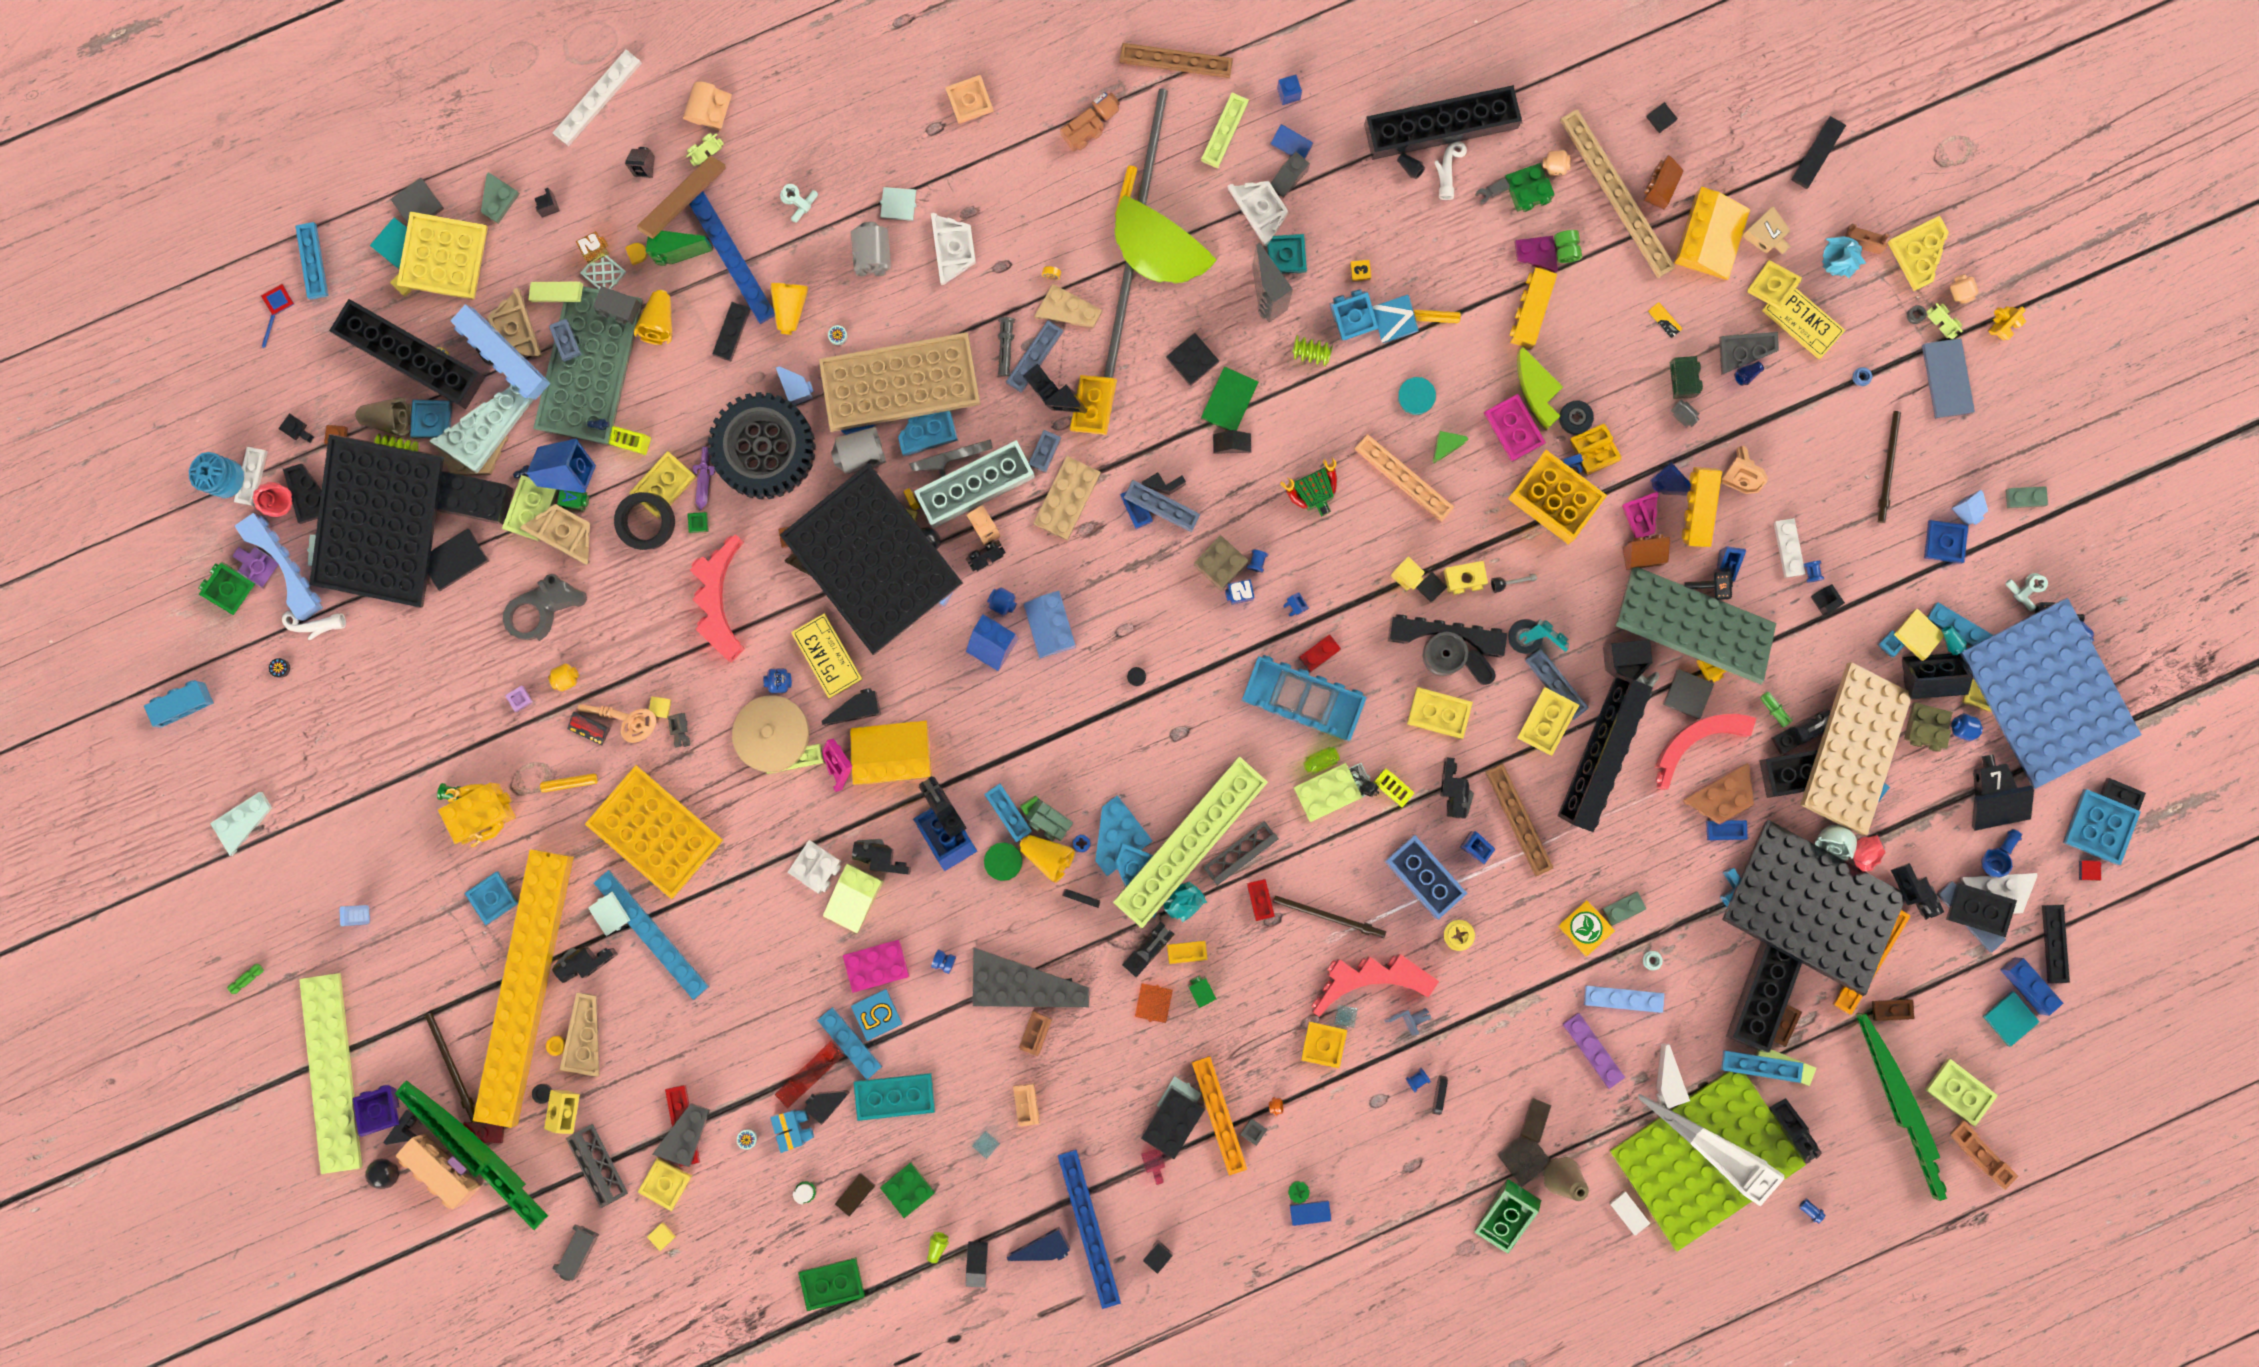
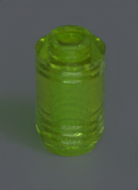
M1329 746L1305 757L1303 765L1307 773L1311 772L1314 775L1330 766L1336 765L1337 761H1340V757L1335 747Z

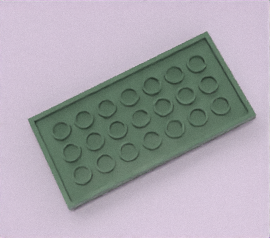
M583 286L581 302H564L559 321L564 319L569 321L582 355L564 362L554 340L546 373V379L550 382V385L541 394L533 429L609 445L634 342V328L639 320L643 299L633 297L641 303L633 325L629 323L623 325L616 322L613 317L604 318L598 315L593 305L599 289ZM605 419L606 422H610V427H606L605 430H599L595 427H588L587 423L590 420Z
M1634 567L1630 571L1616 626L1761 685L1765 679L1776 623L1696 590L1686 588L1681 584L1639 567Z

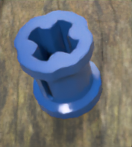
M1253 549L1251 551L1253 554L1251 562L1247 565V569L1263 573L1265 558L1268 557V553Z
M1821 560L1804 564L1808 575L1807 583L1825 579L1821 574Z
M1078 835L1073 840V847L1078 852H1086L1090 848V840L1085 835ZM1080 838H1083L1084 841H1087V845H1084V849H1080V846L1076 845V842H1079Z
M1419 1068V1071L1410 1078H1405L1414 1093L1424 1084L1431 1083L1422 1068Z

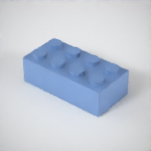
M1412 835L1384 860L1388 867L1435 919H1440L1468 894L1416 835Z

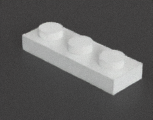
M1795 518L1775 521L1774 528L1784 578L1804 575L1805 569Z

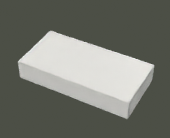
M1625 1191L1609 1203L1633 1235L1636 1236L1650 1224Z

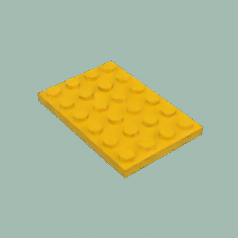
M637 765L585 823L587 827L671 899L675 898L724 841Z

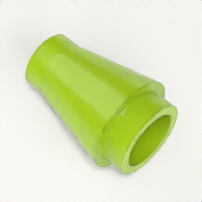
M934 1232L930 1236L927 1256L929 1262L938 1263L939 1258L949 1244V1237L946 1234Z

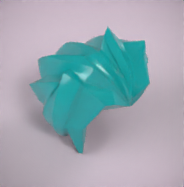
M1191 882L1180 884L1163 906L1171 918H1180L1183 923L1193 916L1207 901L1199 888Z

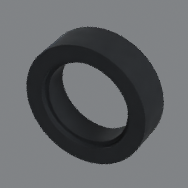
M639 492L627 496L619 503L614 514V526L617 535L626 545L634 549L649 550L658 548L669 540L674 531L675 516L670 504L664 498L654 493ZM642 502L654 505L662 518L659 532L648 540L635 537L628 527L630 510Z

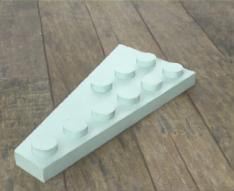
M510 384L509 388L501 393L498 392L494 395L493 399L475 408L461 418L460 422L451 428L448 427L444 430L443 434L437 438H432L429 442L478 473L534 399L524 398L518 392L519 388L516 385Z

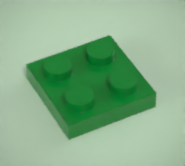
M912 1162L880 1187L904 1219L935 1194V1191Z

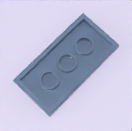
M1962 339L1923 344L1922 349L1935 419L1974 413Z

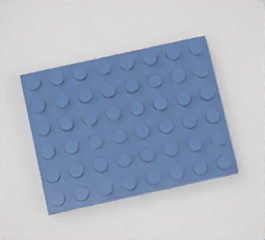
M2068 598L2033 614L1960 653L2034 789L2142 735Z

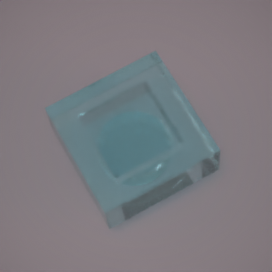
M1338 1005L1334 1024L1354 1028L1358 1009Z
M985 1131L972 1147L987 1159L1000 1143Z

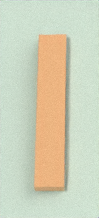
M1368 434L1355 447L1359 454L1440 522L1454 508L1452 504Z

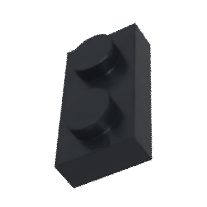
M2106 778L2100 795L2140 810L2146 793L2114 779Z

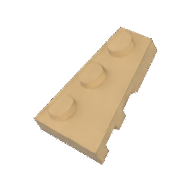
M1052 284L1035 314V318L1094 328L1102 314V310Z

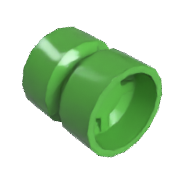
M1566 230L1554 235L1555 246L1559 248L1557 250V260L1559 263H1570L1582 259V250L1578 245L1580 243L1578 230Z

